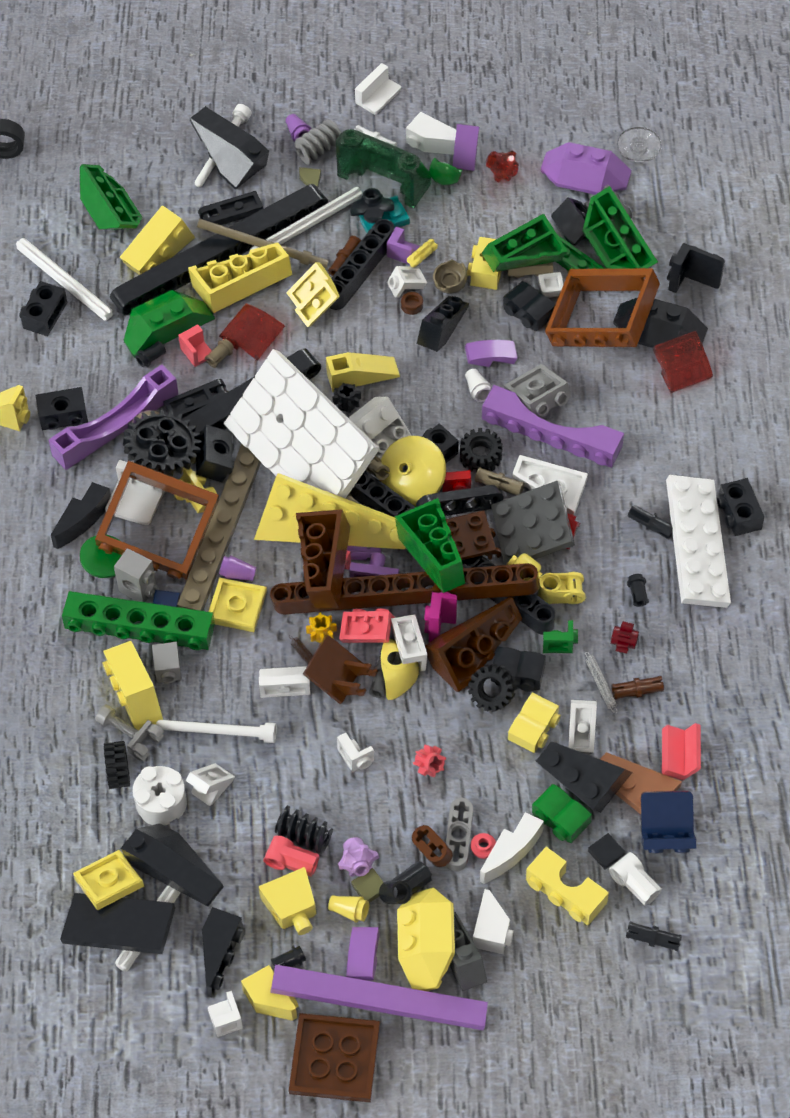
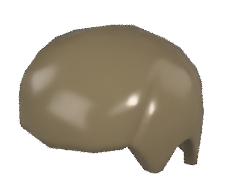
M453 259L441 263L435 268L433 274L436 288L447 294L459 292L465 287L468 279L464 263H458Z

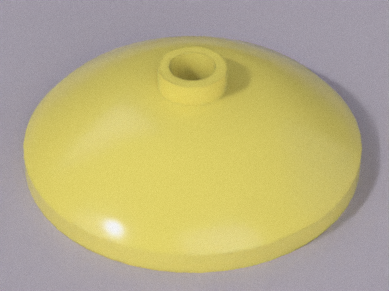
M403 437L391 444L381 458L382 464L386 465L390 472H387L389 476L385 480L379 481L415 507L421 497L438 493L444 483L446 475L444 456L435 443L424 437ZM407 465V471L403 472V467Z

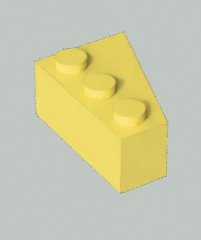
M162 205L120 258L127 267L140 275L175 256L195 237L180 217Z
M132 641L104 650L106 661L102 662L103 668L107 676L111 675L109 679L113 690H118L117 697L122 707H125L133 727L140 730L147 720L155 725L158 720H163L154 685Z

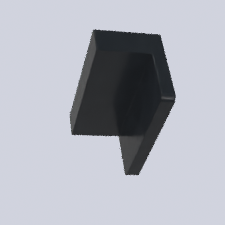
M567 197L552 213L551 217L567 242L574 247L585 237L583 227L587 210L582 202Z

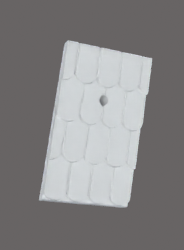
M272 349L267 357L268 359L265 360L255 378H253L243 393V397L239 399L230 413L231 415L224 422V425L275 476L280 473L346 499L380 448L280 351Z

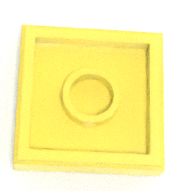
M219 577L209 608V612H213L215 625L255 632L267 593V587Z
M120 850L73 873L74 879L97 910L144 887L143 880Z

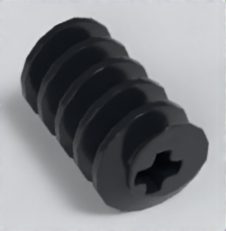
M287 805L277 820L275 833L278 832V836H287L292 842L297 840V845L299 846L306 844V848L309 850L315 848L316 853L322 854L329 844L333 828L327 830L328 822L326 821L319 827L317 817L311 823L308 822L309 814L307 813L300 819V810L298 809L291 815L290 806Z

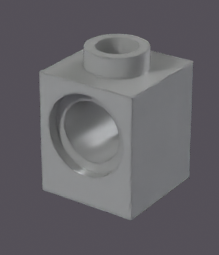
M177 642L152 645L157 683H173L176 680H182Z

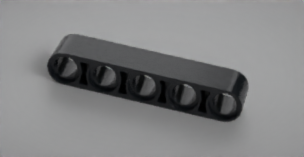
M378 220L331 278L336 286L339 298L329 307L330 309L340 310L344 308L386 255L387 241L394 231V225L390 220Z

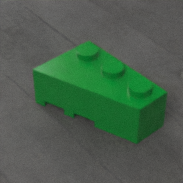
M542 214L488 243L482 255L492 271L498 272L561 261L568 251L545 214Z

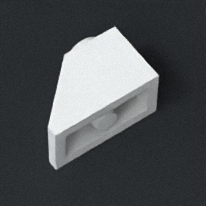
M485 889L473 934V942L477 949L504 954L505 946H511L514 930H509L510 919L491 891Z

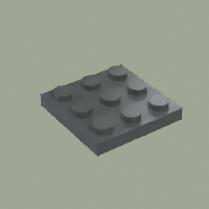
M558 481L491 505L504 565L509 562L513 555L519 557L521 554L526 553L536 560L575 545L561 485Z

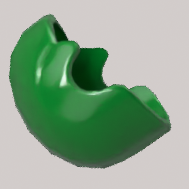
M434 158L429 166V173L436 183L450 186L459 181L462 169H457L448 163L440 162L437 158Z

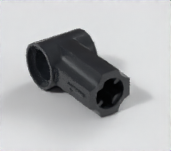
M418 861L393 880L384 882L379 889L380 899L386 904H405L414 893L432 881V873L422 861ZM395 887L397 888V896H396V898L394 897V894H393V890H394Z

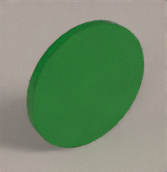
M106 535V536H108V537H111V538H114V539H116V540H119V539H117L116 537H113V536H110V535ZM96 536L89 538L80 550V563L89 574L98 578L115 577L114 565L122 555L112 552V554L105 553L104 550L99 549V546L96 545Z

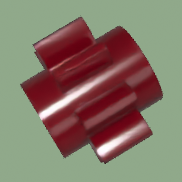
M623 621L621 627L614 626L610 644L616 645L615 651L627 654L629 648L635 650L639 631L633 629L634 624Z

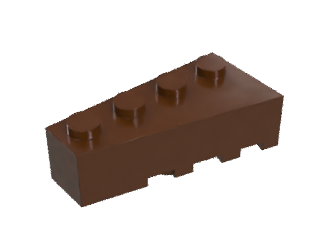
M343 510L296 513L299 527L298 535L301 542V556L304 564L306 592L315 609L339 607L350 533V525Z

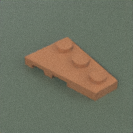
M606 752L600 758V760L633 772L616 795L640 814L641 794L643 792L677 791L681 787L682 781Z

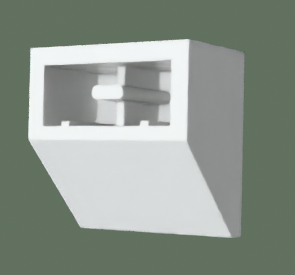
M374 397L349 417L380 448L375 455L380 459L388 447L395 441L403 437L412 436L388 397Z

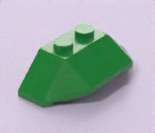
M81 164L80 199L98 228L103 230L137 228L143 217L125 189L112 176L103 172L104 169L100 165Z
M610 186L590 198L583 233L606 269L650 268L658 263Z
M170 290L131 310L124 343L134 358H136L135 356L138 355V351L146 350L157 341L165 344L178 338L179 334L196 325L202 326L214 320L215 316L204 301Z

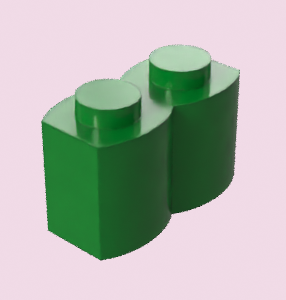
M551 784L532 804L533 816L543 820L544 825L551 827L553 834L561 841L566 840L572 843L592 822V814L555 784Z

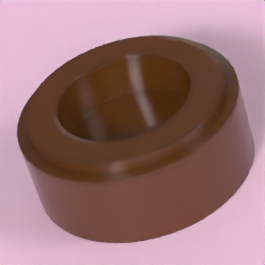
M416 292L404 294L401 298L402 311L409 315L420 313L423 309V297Z

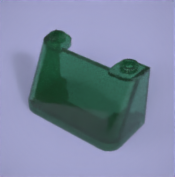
M354 129L343 131L336 140L338 177L347 180L352 173H358L362 177L367 169L401 183L400 193L405 194L404 204L412 208L416 207L431 185L429 170L420 158L413 153Z

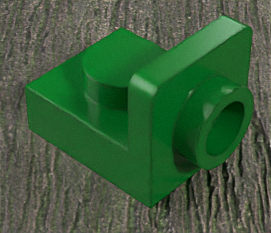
M568 620L567 632L558 630L543 632V653H573V644H578V629H573V620Z

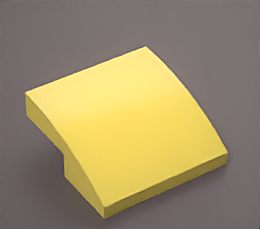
M315 262L287 291L288 296L297 306L295 309L296 313L307 327H311L339 298L336 286L320 262Z

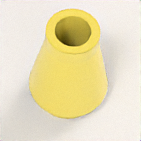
M332 895L328 903V910L357 923L358 921H365L369 912V901L364 900L360 896Z

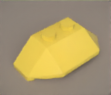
M430 888L414 893L407 903L402 904L397 909L398 960L411 988L422 991H431L440 987L441 979L447 972L455 955L453 903L435 888Z

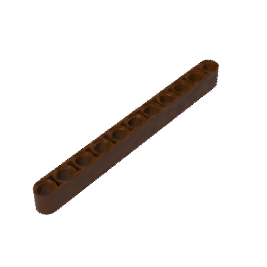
M529 563L463 568L465 584L447 592L457 595V601L531 595L537 592L540 587L537 568ZM426 572L343 578L339 607L315 609L310 598L304 599L305 596H308L305 581L277 584L271 589L270 597L276 612L286 615L431 603L432 592L440 593L442 591Z

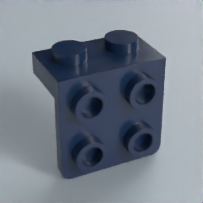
M653 791L641 794V843L644 850L657 854L663 853L664 849H674V852L687 853L690 852V849H696L692 792Z

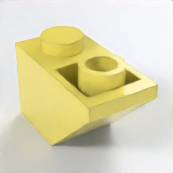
M17 385L0 393V426L20 431L22 426L29 421L30 410L28 409L27 397L25 396L23 386Z
M269 965L241 980L242 990L256 1013L291 1021L297 1019L296 1008L299 1005L295 997L270 993L274 972Z

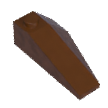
M509 597L442 633L425 645L427 658L432 668L456 692H460L467 687L469 681L472 680L471 676L482 668L488 660L491 661L493 659L496 648L499 647L502 641L507 640L522 620L513 598Z

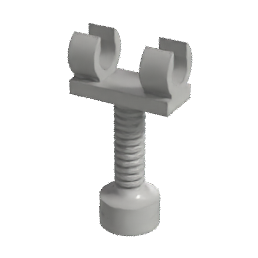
M107 704L103 705L98 711L95 721L104 727L111 724L133 738L127 745L128 753L144 761L149 755L147 753L149 750L141 743L147 736L155 742H160L165 736L163 735L164 731L149 720L140 730H137L115 716V709Z

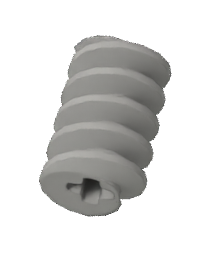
M324 120L322 124H318L308 133H304L302 137L295 140L296 152L300 159L308 165L311 163L310 158L316 160L317 154L320 156L324 155V150L330 151L331 146L336 147L338 145L337 140L343 141V136L339 127L333 121Z

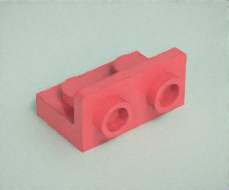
M378 608L375 611L353 609L352 612H343L339 640L342 643H389L391 618L395 617L389 610Z

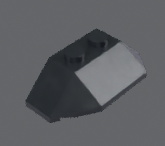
M637 298L620 303L613 321L616 327L627 328ZM654 299L638 344L671 354L689 351L694 348L700 349L708 328L689 308Z

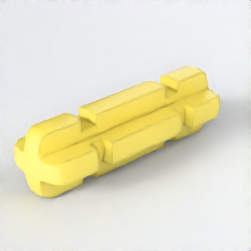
M429 239L407 258V263H410V267H416L435 251L438 245L433 239Z

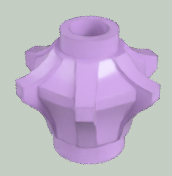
M353 837L343 844V857L338 866L340 870L346 869L350 877L355 875L364 876L369 872L373 862L379 856L376 851L369 849L362 839Z

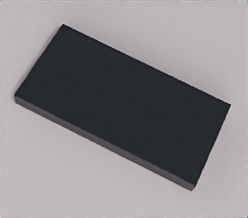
M74 893L60 940L62 944L163 954L176 907L174 903L121 898L97 910L86 894Z

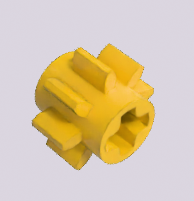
M320 612L314 618L309 617L310 625L306 626V634H311V642L317 641L321 643L327 634L334 639L333 632L337 631V624L332 623L331 615L327 617Z

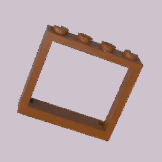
M570 269L545 330L552 346L637 347L660 285L654 269ZM580 291H640L627 328H566Z
M128 461L95 538L96 545L108 554L115 552L123 555L128 548L152 560L154 571L160 569L167 572V575L173 579L175 577L187 580L219 502V495ZM130 478L206 506L183 564L106 536Z

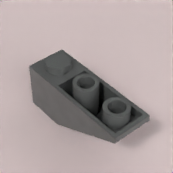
M454 912L455 955L450 963V968L462 991L487 983V977L482 956L459 916Z

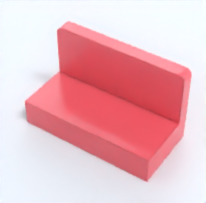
M697 723L686 730L670 725L662 728V774L683 781L701 769V725Z

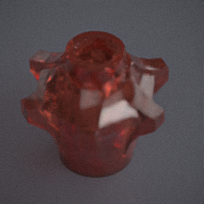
M513 150L507 153L493 151L486 159V166L493 172L494 180L498 183L503 179L510 181L511 177H514L518 172L519 163L515 160L517 153Z

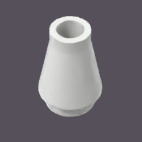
M470 369L466 372L465 377L471 397L477 402H485L492 389V385L477 369Z

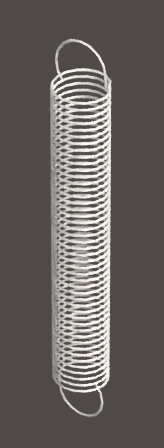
M589 656L599 675L598 679L596 676L593 678L599 691L601 690L604 693L603 695L606 696L605 699L607 698L609 703L605 702L608 709H611L610 705L616 704L609 687L606 688L605 686L607 684L606 680L603 683L601 682L604 676H602L603 674L596 659L592 660V657ZM588 659V660L586 661V663H587L589 669H590L591 667L593 668V666H592L590 660Z

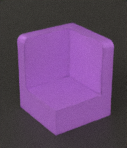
M396 227L387 241V257L410 265V263H407V258L420 246L405 241L404 229Z

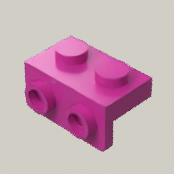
M432 592L431 605L425 607L424 633H429V642L440 635L441 623L456 624L457 595L448 592Z

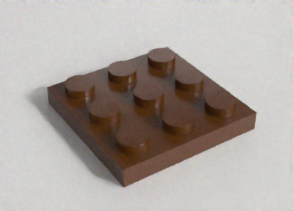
M299 1013L289 1094L371 1103L380 1021Z

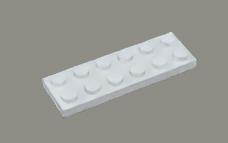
M669 475L666 479L673 527L672 532L681 603L728 608L731 600L715 482L711 479Z

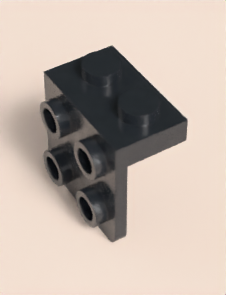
M683 243L678 253H673L669 262L671 269L667 275V280L669 281L668 290L677 293L685 277L718 289L723 276L724 258L701 250L696 246Z

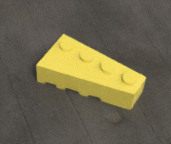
M279 243L250 250L247 255H231L229 260L217 263L216 260L207 262V266L197 268L196 265L188 267L192 287L213 313L292 275L289 255Z

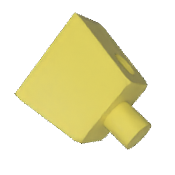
M305 867L258 886L262 902L282 929L294 925L298 935H304L312 930L313 927L309 918L316 915V906Z

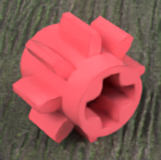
M425 744L424 749L415 752L416 756L413 764L420 767L418 769L419 774L435 777L436 773L444 770L446 757L439 755L442 751L441 748Z

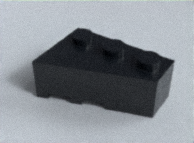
M553 741L549 743L536 760L539 765L591 809L600 813L633 773Z

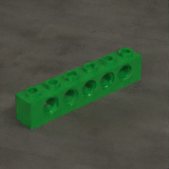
M72 591L68 592L62 613L64 628L72 632L84 631L98 636L111 635L120 639L131 638L145 643L177 642V646L189 647L192 650H209L215 627L213 612ZM160 625H166V626L163 627V628H159V627H158V626H160Z

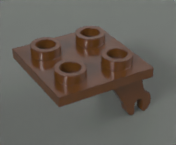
M484 510L446 519L461 560L482 555L492 560L494 554H496L497 558L501 557V550L495 546L493 540L496 535L495 531L489 527Z
M327 634L303 672V675L336 702L342 704L347 695H365L366 688L359 689L361 684L353 683L357 676L369 675L374 677L378 670L370 669L371 664L361 662Z

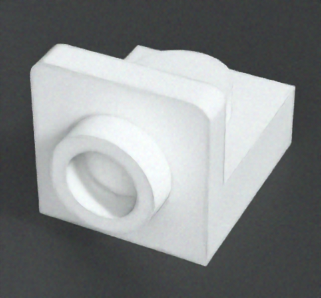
M396 266L387 283L394 297L400 298L404 289H424L427 281L419 266Z
M347 733L337 737V749L351 772L358 769H366L374 762V749L372 746L360 751L357 742L354 739L350 740Z

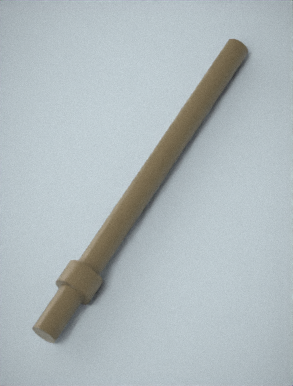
M200 218L197 224L198 228L253 246L263 247L274 244V242ZM281 245L289 257L300 260V263L314 265L315 262H320L326 269L329 260L314 256L312 252L306 250L301 252Z

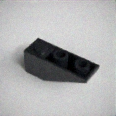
M448 296L422 319L416 344L438 352L449 340L469 307V303L462 301L459 297Z
M212 907L202 928L206 988L208 996L211 998L215 990L221 988L224 981L223 972L225 967H230L235 956L233 951L236 943H241L245 934L242 917Z

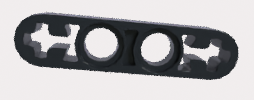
M489 485L428 494L417 501L416 507L438 498L444 515L449 516L492 509L491 505L503 501L504 496L497 486Z

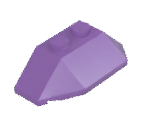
M570 142L546 152L541 166V172L557 187L594 195L604 190L606 185H609L613 191L626 190L632 171L612 151Z

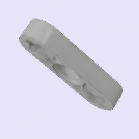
M466 798L455 799L450 805L446 844L451 849L453 856L446 867L451 871H461L468 863L473 805ZM460 807L465 808L463 822L458 821ZM461 829L465 831L466 836L461 840H457L451 834L454 830ZM455 847L460 848L458 862H453Z

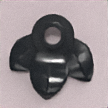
M369 188L363 192L360 200L355 201L351 205L350 214L351 216L364 215V219L367 222L376 223L383 218L384 212L394 210V202L389 198L383 197L378 189Z

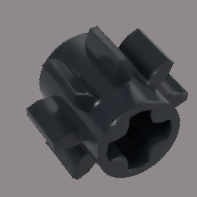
M343 383L339 388H334L332 401L334 405L338 404L340 411L350 413L355 407H360L361 391H355V384Z

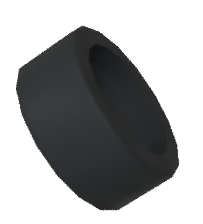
M0 119V135L8 136L15 140L8 143L0 142V158H14L23 151L25 132L18 123L9 119Z

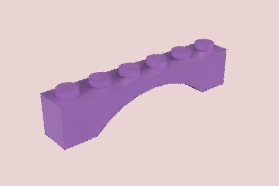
M163 365L155 368L143 376L133 391L108 413L86 424L67 427L50 438L49 445L52 456L65 470H68L123 433L125 429H128V423H132L135 416L143 411H156L164 405L163 401L179 395L176 378Z
M493 385L482 405V419L489 424L499 425L513 433L523 434L532 440L547 443L556 449H563L577 457L592 460L599 465H606L612 468L623 447V432L604 425L573 428L550 423L528 410L515 392Z

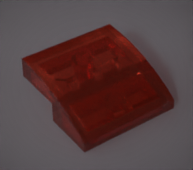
M246 303L219 337L223 340H229L236 350L240 347L258 361L282 332L285 325L268 313Z
M696 331L654 346L653 352L662 368L661 375L670 393L713 377L706 352Z

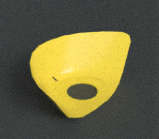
M391 638L389 643H383L381 650V668L385 681L386 698L388 700H393L409 690L419 675L418 662L401 663L399 665H392L388 662L387 657L390 653L399 652L396 641Z

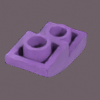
M457 124L453 166L457 169L475 171L480 127Z
M483 340L465 345L468 364L490 367L493 361L514 364L517 360L514 341Z
M352 927L346 977L374 980L377 965L376 951L380 936L379 927Z

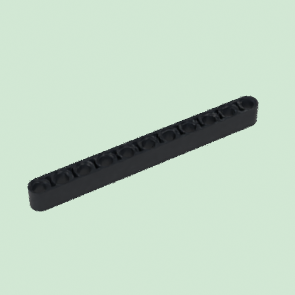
M309 184L228 228L265 240L326 205L328 199L316 185ZM215 234L116 287L111 292L110 299L123 315H130L133 308L170 290L175 291L190 283L188 267L196 265L197 268L207 266V262L216 260L217 263L229 260V256L235 254L242 255L248 252L253 245Z
M364 471L349 493L363 506L392 517L416 508L367 471ZM484 556L462 560L463 568L496 566ZM535 593L531 595L509 596L513 598L522 617L521 622L540 635H543V632H550L554 629L555 610ZM497 597L490 599L494 601L496 604H498L509 597Z

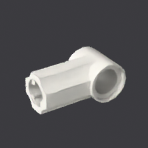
M631 852L627 853L609 868V873L614 881L622 887L626 886L644 906L652 903L661 893L662 888L644 871L641 861Z

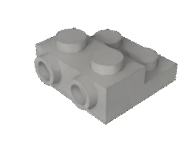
M542 364L504 385V389L515 392L528 410L538 417L546 416L550 409L558 405H565L569 398H571L568 382Z

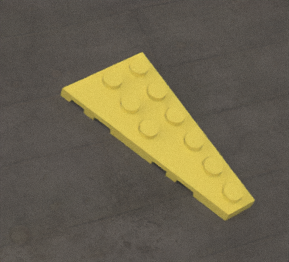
M280 473L275 478L254 540L301 543L298 535L299 527L296 513L343 510L350 525L348 546L390 549L406 548L398 539L395 517Z

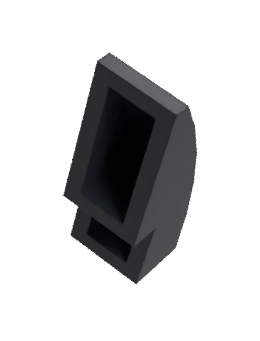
M92 482L82 500L71 499L51 533L54 548L59 549L81 536L104 514L106 505L111 497L108 487Z

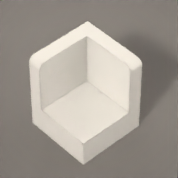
M232 991L226 992L227 1000L208 1007L217 1037L243 1029Z

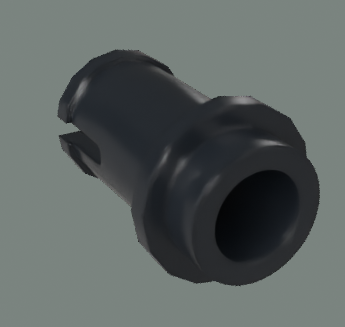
M157 341L146 350L138 351V355L135 357L141 367H149L152 361L166 354V349L160 341Z
M633 574L628 577L627 586L631 589L633 605L636 607L645 606L646 603H649L645 589L646 579L642 574Z
M292 946V950L271 959L274 966L275 964H280L287 967H293L298 964L302 966V962L306 961L300 946L296 948Z

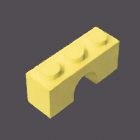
M545 847L527 868V883L534 890L542 891L546 894L554 905L562 906L569 911L570 916L574 920L582 921L589 925L607 904L609 892L589 877L577 887H569L563 884L560 879L566 873L567 861L548 847Z

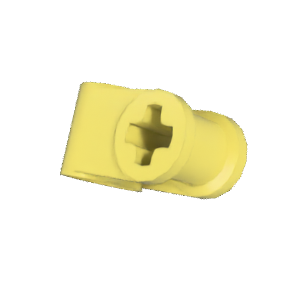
M579 572L545 573L540 578L537 596L548 604H579L586 599L585 593L582 590L584 576Z

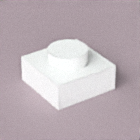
M561 272L538 275L541 294L546 297L560 295L563 287Z

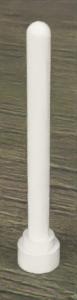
M238 104L233 110V120L231 123L239 127L240 124L247 122L252 115L250 108L244 104ZM208 159L195 180L197 187L203 186L216 165L213 159Z
M158 720L156 722V725L162 730L259 737V740H264V743H275L277 734L276 723L268 722L265 725H260V727Z

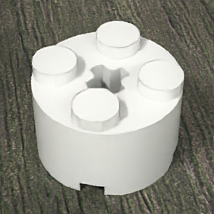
M148 766L141 771L133 784L135 806L139 815L146 823L166 826L176 818L179 819L185 812L187 798L184 782L179 772L165 766Z

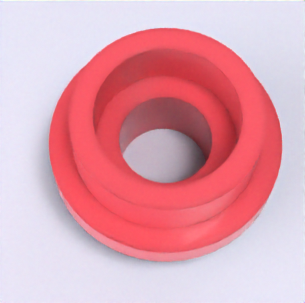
M486 833L477 834L471 840V851L476 857L486 859L495 846L496 840ZM485 842L488 846L480 847L479 844Z

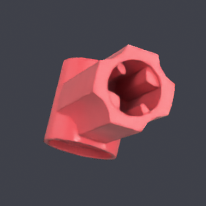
M274 836L263 861L266 865L277 870L287 868L296 871L305 867L307 876L312 877L318 865L319 854L295 846L288 838Z

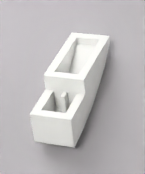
M525 812L514 833L504 829L480 870V882L486 884L494 880L523 859L543 833L544 821Z

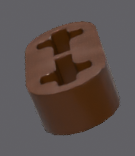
M422 825L415 829L412 834V841L425 857L436 867H444L449 864L453 856L452 851L435 831L427 825ZM425 835L430 840L428 844L422 840ZM437 848L442 853L440 857L434 853Z

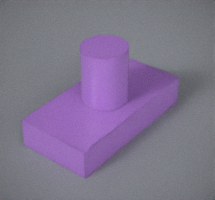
M373 553L369 565L351 562L349 576L353 578L399 574V569L384 567L385 555Z

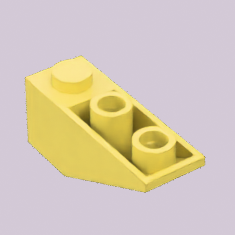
M351 352L326 357L327 376L332 392H334V388H339L343 383L355 384V387L400 377L394 357Z

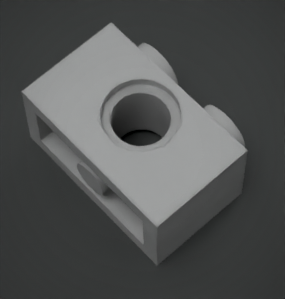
M127 548L114 565L118 590L120 593L136 601L146 602L157 590L153 562Z

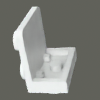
M119 460L117 463L116 472L118 482L106 505V512L113 498L115 490L118 486V483L121 479L123 471L126 467L127 462ZM130 478L114 517L149 525L165 491Z

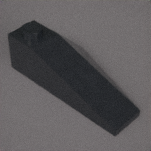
M205 106L190 118V122L198 137L204 142L208 150V155L214 160L220 176L235 190L267 165L269 150L254 136Z
M162 824L137 828L120 848L132 867L207 907L224 887L178 832Z

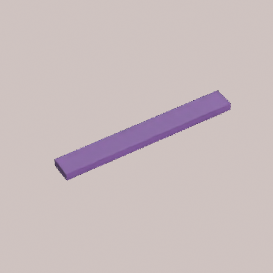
M276 964L270 992L483 1031L488 1002Z

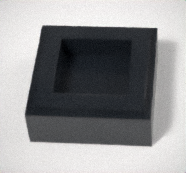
M609 833L588 847V852L604 870L625 855L624 849Z

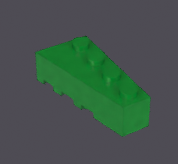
M438 498L395 516L398 539L443 593L465 584L462 560L453 541Z

